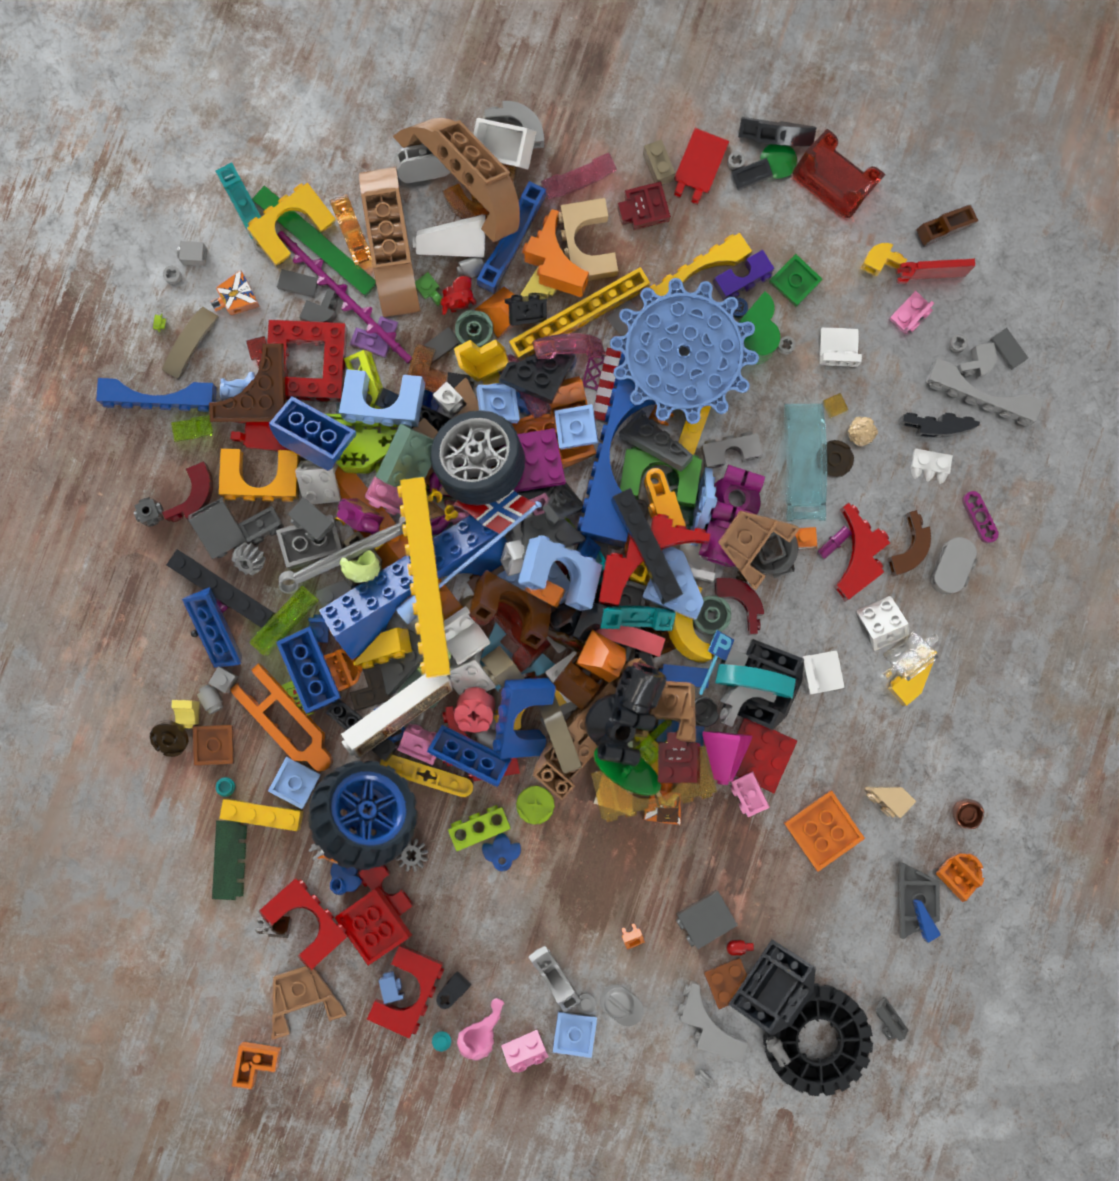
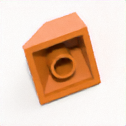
M505 286L475 308V311L484 312L489 316L493 325V333L498 339L514 327L509 324V305L505 303V299L511 298L514 294Z
M592 630L576 664L610 683L618 678L626 661V649Z

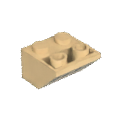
M866 787L864 789L868 793L866 795L867 798L874 804H879L881 806L880 810L887 817L901 818L917 802L902 787Z

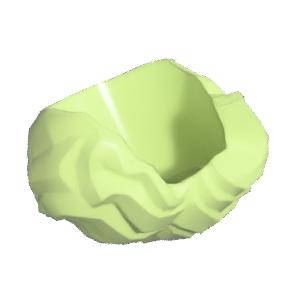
M371 551L364 552L356 561H347L346 558L342 557L339 562L344 576L356 583L373 580L380 571V562Z

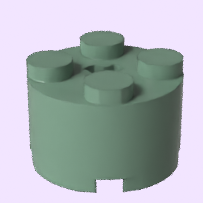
M468 310L458 317L455 325V334L459 345L471 340L480 348L493 340V325L487 314L481 311ZM472 329H474L475 331L477 330L478 333H476V334H475V333H471V330H472Z
M703 597V606L697 620H693V626L702 634L715 635L716 630L722 632L730 624L731 608L727 601L721 597ZM708 612L715 613L713 616L715 620L707 618Z

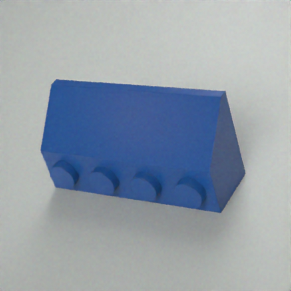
M311 626L276 642L306 714L329 706L341 698Z

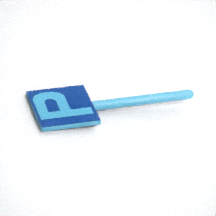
M716 630L708 652L714 654V658L700 689V695L705 690L717 658L719 657L726 661L734 639Z

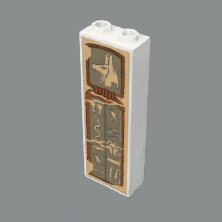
M424 674L341 734L344 738L342 744L351 756L355 754L359 759L453 691L450 679L447 676L426 678V674Z

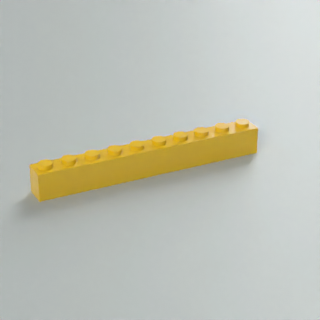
M420 477L400 480L401 486H397L398 496L403 498L400 512L401 517H405L406 525H402L404 537L408 536V544H405L406 556H410L411 564H408L409 576L413 575L414 582L410 584L411 595L416 597V603H413L414 615H418L419 623H415L417 635H421L418 649L419 655L423 654L424 662L420 663L421 672L426 674V678L451 675L425 479Z

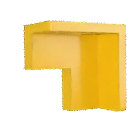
M496 339L480 348L471 340L454 348L459 367L477 382L503 370L507 363H509L505 347Z

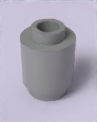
M470 257L458 262V267H456L458 276L472 278L479 275L484 266L481 257Z
M208 684L199 689L200 693L197 696L205 711H208L210 715L223 708V701L214 686L210 687Z
M489 728L487 731L477 732L475 738H477L476 742L493 750L496 731Z

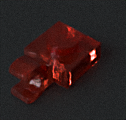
M265 336L246 341L251 360L257 359L258 368L262 357V344H267Z

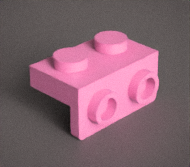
M538 1030L501 1045L508 1066L513 1073L522 1072L532 1064H541L549 1057Z

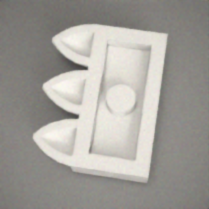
M915 448L911 463L912 477L917 479L923 470L924 477L928 482L936 473L937 481L939 484H942L950 474L953 455Z

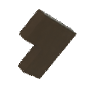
M376 664L372 668L363 669L368 685L367 688L350 692L355 711L385 703L392 698L391 695L386 693L380 664Z

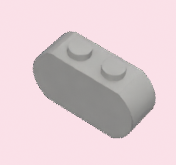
M424 144L401 148L394 157L398 177L405 183L445 177L450 173L444 164Z
M958 537L944 543L930 577L933 588L939 593L952 594L968 585L970 580L969 572L975 568L977 559H975L977 550L970 540Z

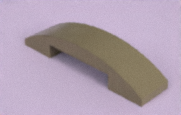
M202 306L176 340L162 370L179 380L189 365L187 362L205 334L211 331L219 316Z
M554 695L553 705H538L563 774L582 768Z

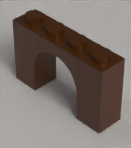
M486 570L476 581L470 615L487 623L497 612L499 602L510 605L518 612L522 620L520 641L537 649L547 639L552 605Z

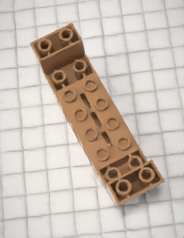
M432 118L402 129L393 135V138L403 148L423 143L483 207L490 212L481 230L493 242L518 231L520 208L515 187L509 176L510 172L460 120L455 122L446 118Z
M396 167L359 172L365 223L383 317L421 312Z
M641 658L624 664L618 678L610 683L605 680L582 710L578 707L565 721L582 767L593 757L594 751L598 747L585 730V719L589 709L600 698L616 694V689L625 668L632 666L633 662L646 664ZM550 739L536 763L533 776L558 798L563 800L575 787L571 779L581 768L563 774Z

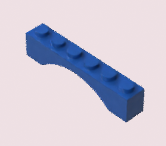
M531 181L528 182L519 199L520 221L518 231L499 241L477 278V286L495 294L546 197L545 188Z
M98 378L96 401L106 408H114V405H121L122 408L132 409L133 406H140L141 409L160 407L161 410H171L172 407L179 408L181 411H190V408H195L201 412H209V403L216 402V386L213 383L193 382L175 393L147 395L128 388L118 379Z

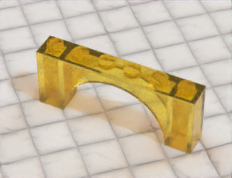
M706 746L700 747V784L678 783L671 791L656 798L632 796L606 777L602 771L590 773L601 819H606V822L618 820L617 816L624 814L626 818L637 815L636 811L644 810L645 813L656 811L655 807L663 805V808L675 806L674 802L682 801L683 804L693 802L694 797L701 796L702 799L713 797L712 793L717 792Z

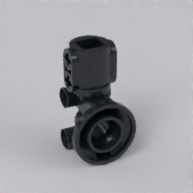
M633 662L632 666L625 668L616 689V694L604 696L591 706L586 715L585 730L591 740L598 746L597 755L600 760L629 766L638 765L640 751L629 747L627 744L634 738L636 729L651 731L654 728L655 716L649 713V710L657 706L665 688L666 676L662 672L647 664Z

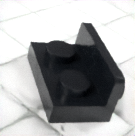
M529 293L528 296L523 297L522 295H512L511 298L505 299V303L509 305L510 325L530 324L547 320V299L540 296L539 293Z

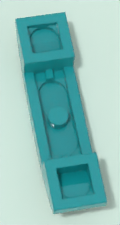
M231 162L215 171L247 229L248 223L255 217L259 219L261 216Z
M614 606L604 609L600 627L602 629H620V626L652 627L654 630L672 631L676 612L647 606Z
M719 664L715 684L735 687L736 685L772 692L776 696L793 698L796 679L753 667Z

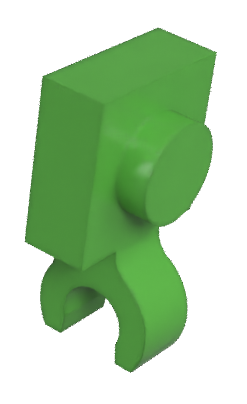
M427 272L415 281L416 289L424 299L430 296L433 302L439 306L442 297L437 290L440 287Z

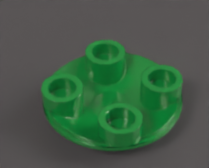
M769 144L764 148L760 156V160L767 158L773 174L771 178L781 179L788 177L797 166V155L794 149L788 145Z

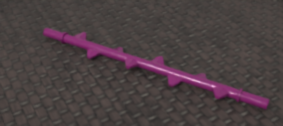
M283 231L278 232L277 236L289 247L290 251L295 253L293 263L304 262L319 277L317 285H328L344 301L341 308L343 312L353 310L368 325L366 329L368 334L377 333L393 349L392 351L396 352L407 364L412 362L413 358L395 341L397 334L395 332L386 333L370 317L373 308L371 306L361 308L345 293L348 287L346 284L337 285L321 269L324 262L323 259L312 260Z

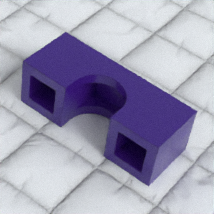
M763 250L746 259L744 265L748 269V276L738 277L730 268L714 278L713 285L723 301L728 297L737 298L743 290L747 292L756 286L755 283L759 281L765 282L772 277L771 274L775 268Z

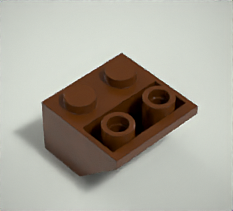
M578 651L553 684L556 690L582 710L605 680L576 664L581 654Z

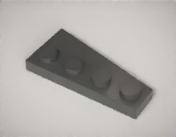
M565 483L564 485L554 486L542 509L545 511L547 519L555 524L581 512L583 503L570 486Z

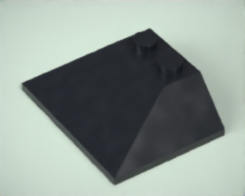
M752 639L746 653L749 657L745 666L776 672L796 679L793 698L777 696L773 703L759 697H752L746 700L739 709L738 716L774 730L787 717L803 678L804 659Z
M771 939L728 1005L764 1031L773 1035L793 1024L813 994L816 967Z

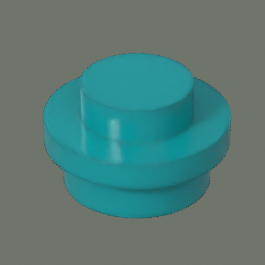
M228 777L219 779L215 786L216 792L223 797L232 795L235 791L234 781Z
M445 1031L435 1033L432 1038L433 1048L440 1052L449 1049L451 1046L450 1035Z

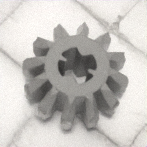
M244 542L234 550L231 560L235 562L233 566L238 567L239 571H243L245 575L249 573L253 576L261 571L266 558L263 556L264 552L259 551L258 547H254L252 543L248 545Z
M418 839L414 840L413 845L410 840L408 846L401 852L402 855L395 858L396 860H403L399 864L400 868L407 864L405 869L407 872L410 870V866H412L414 872L417 871V865L423 868L424 864L420 860L428 861L427 857L422 856L427 854L428 850H421L425 846L424 843L420 844L419 847L417 846ZM409 850H411V852L413 850L416 852L415 860H413V858L411 860L408 858Z

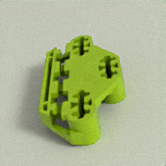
M325 414L346 426H355L356 436L343 451L336 464L345 473L368 474L373 472L376 463L385 457L397 430H391V427L396 428L399 425L384 426L382 423L369 425L363 423V421L350 423L343 420L340 414ZM365 427H381V433H378V429H365Z

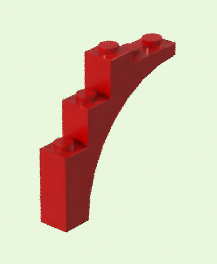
M657 514V516L652 518L651 530L661 550L679 544H708L710 540V533H706L705 529L695 528L693 531L688 530L683 525L672 527L673 519H670L665 514ZM631 536L628 542L626 558H622L623 555L618 553H611V555L606 557L599 604L618 606L622 591L629 577L644 562Z

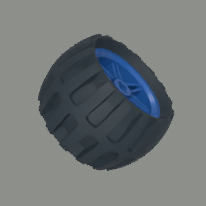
M368 760L364 763L362 761H353L334 769L319 783L309 804L308 825L312 830V839L315 845L320 846L324 851L323 855L330 860L332 858L338 862L339 866L347 869L353 867L356 870H369L391 862L407 847L417 823L416 799L414 793L408 787L409 783L404 777L401 778L395 772V769L390 766L379 765L377 761ZM372 797H374L377 801H375L374 803L371 802L373 800ZM342 809L346 810V816H342ZM351 828L352 830L356 831V833H351L349 829ZM371 829L376 831V835H370Z

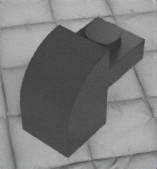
M328 289L321 306L306 300L299 317L301 321L333 323L337 317L335 311L332 310V308H336L338 303L336 292Z

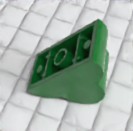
M765 291L738 322H751L755 326L754 333L746 337L743 344L746 349L755 351L759 355V360L756 364L768 361L780 343V331L777 325L771 321L775 311L774 301Z

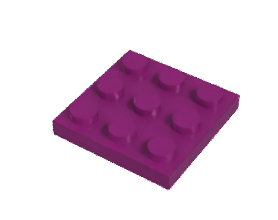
M555 429L517 434L525 454V469L522 478L513 490L515 492L564 485L566 481ZM505 444V445L499 446V450L502 449V448H504V447L507 446V445Z

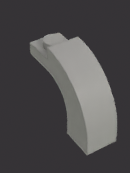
M502 101L503 108L490 107L485 110L486 120L500 123L509 122L519 127L536 131L533 149L544 148L542 125L535 113L525 105L514 101Z
M736 685L735 687H730L720 700V702L726 704V707L720 713L721 719L719 723L733 727L741 705L749 698L759 697L774 703L777 696L773 695L772 692Z
M546 946L535 950L534 953L528 956L564 1012L581 1002L562 968Z

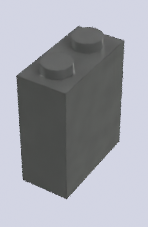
M223 497L188 515L189 522L212 559L225 556L228 553L227 551L232 548L236 549L246 541L237 520Z
M717 890L676 913L679 917L676 919V922L681 930L686 929L688 933L686 939L690 946L693 947L695 945L697 949L702 948L738 926Z

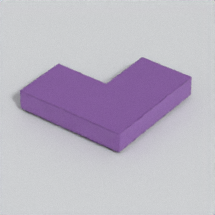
M380 316L377 324L388 333L396 332L399 323ZM358 327L355 328L350 342L352 347L369 351L385 359L390 348L377 333L368 334L366 330Z

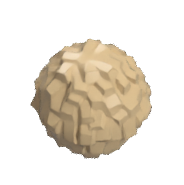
M856 417L848 430L850 442H854L858 446L872 443L878 434L877 428L873 425L874 421L868 417Z

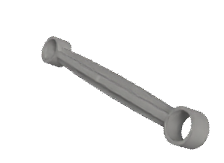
M400 517L398 524L347 546L296 573L292 571L281 573L278 578L279 589L283 593H294L298 589L299 583L339 566L342 557L346 558L347 561L352 560L364 552L370 551L403 534L402 525L406 522L405 517ZM288 579L295 581L292 585H284L282 582Z

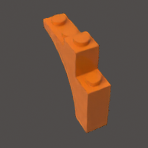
M551 209L549 216H545L543 221L544 227L538 231L537 237L531 236L529 242L524 244L522 253L524 254L525 262L538 266L537 276H539V284L582 298L588 285L589 272L576 266L562 252L556 238L559 211Z

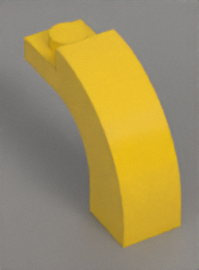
M676 612L673 629L668 631L677 650L694 662L705 663L713 659L714 654L708 652L710 644L703 642L696 635L693 628V619Z

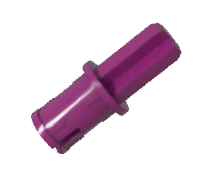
M843 526L833 537L830 536L829 540L818 550L819 555L824 559L827 558L852 535L851 531L846 526Z

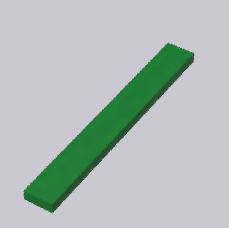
M265 185L252 198L253 202L263 210L270 206L274 208L279 204L278 200L280 199ZM288 211L277 219L281 226L320 259H323L328 266L366 297L376 286V281L298 213Z

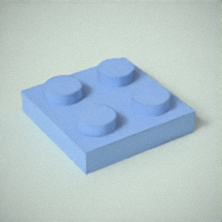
M478 385L476 387L479 410L494 412L503 416L510 423L519 422L516 391L514 388L507 385Z
M592 404L554 411L560 450L598 443L594 407Z
M287 756L268 792L303 809L322 774L297 761H293Z
M558 1011L553 1053L592 1058L597 1017Z

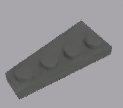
M643 410L619 431L620 438L681 472L693 460V455L678 441H673L670 438V434L665 430L662 431L653 419L650 420Z

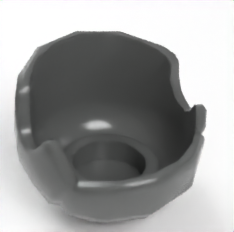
M701 696L695 699L696 725L709 727L714 725L719 719L717 713L718 706L711 698Z

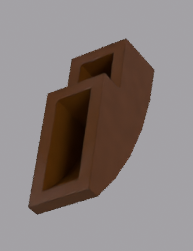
M970 204L925 222L916 231L925 246L967 228L979 220Z

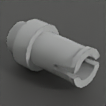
M775 1036L769 1037L766 1040V1048L774 1055L779 1066H785L784 1062L786 1065L790 1063L791 1059L784 1051L781 1040L779 1038L776 1039Z

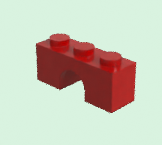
M385 865L359 872L362 879L361 883L365 887L368 886L371 891L379 887L399 916L414 905L403 889L395 894H388L384 891L382 882L391 873Z

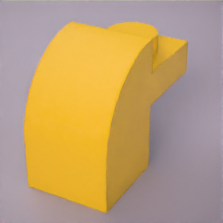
M880 243L869 251L860 269L878 276L884 264L897 270L900 268L901 263H906L907 259L901 253L891 252L893 244Z

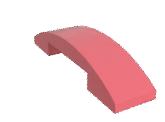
M620 626V629L601 628L596 631L613 642L660 657L665 642L663 637L631 626Z

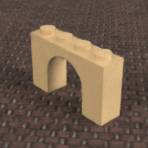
M605 198L561 205L558 221L559 224H563L564 230H561L562 242L566 241L567 248H564L565 256L576 266L589 272L588 281L617 276L618 266L615 252L595 256L587 255L577 248L574 240L576 233L582 227L608 222Z

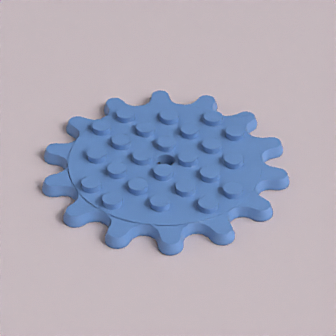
M678 278L670 280L669 291L664 296L657 295L651 288H644L640 293L644 303L642 310L636 312L626 308L619 314L620 320L628 326L627 334L615 336L610 340V347L615 351L622 352L625 356L624 363L614 369L615 378L618 380H633L635 390L630 395V401L634 405H640L645 400H653L657 405L656 417L660 421L667 420L673 410L680 409L685 413L688 423L696 424L700 420V411L704 406H711L718 414H724L729 409L725 399L728 391L736 390L739 393H745L749 390V382L742 377L741 369L746 365H755L759 360V355L755 351L746 349L743 343L746 337L754 333L755 326L751 322L738 323L734 320L733 313L739 304L736 298L728 297L723 302L714 301L712 298L713 287L708 281L700 283L698 289L693 293L687 292L683 287L682 281ZM679 348H688L689 355L682 356L679 353Z

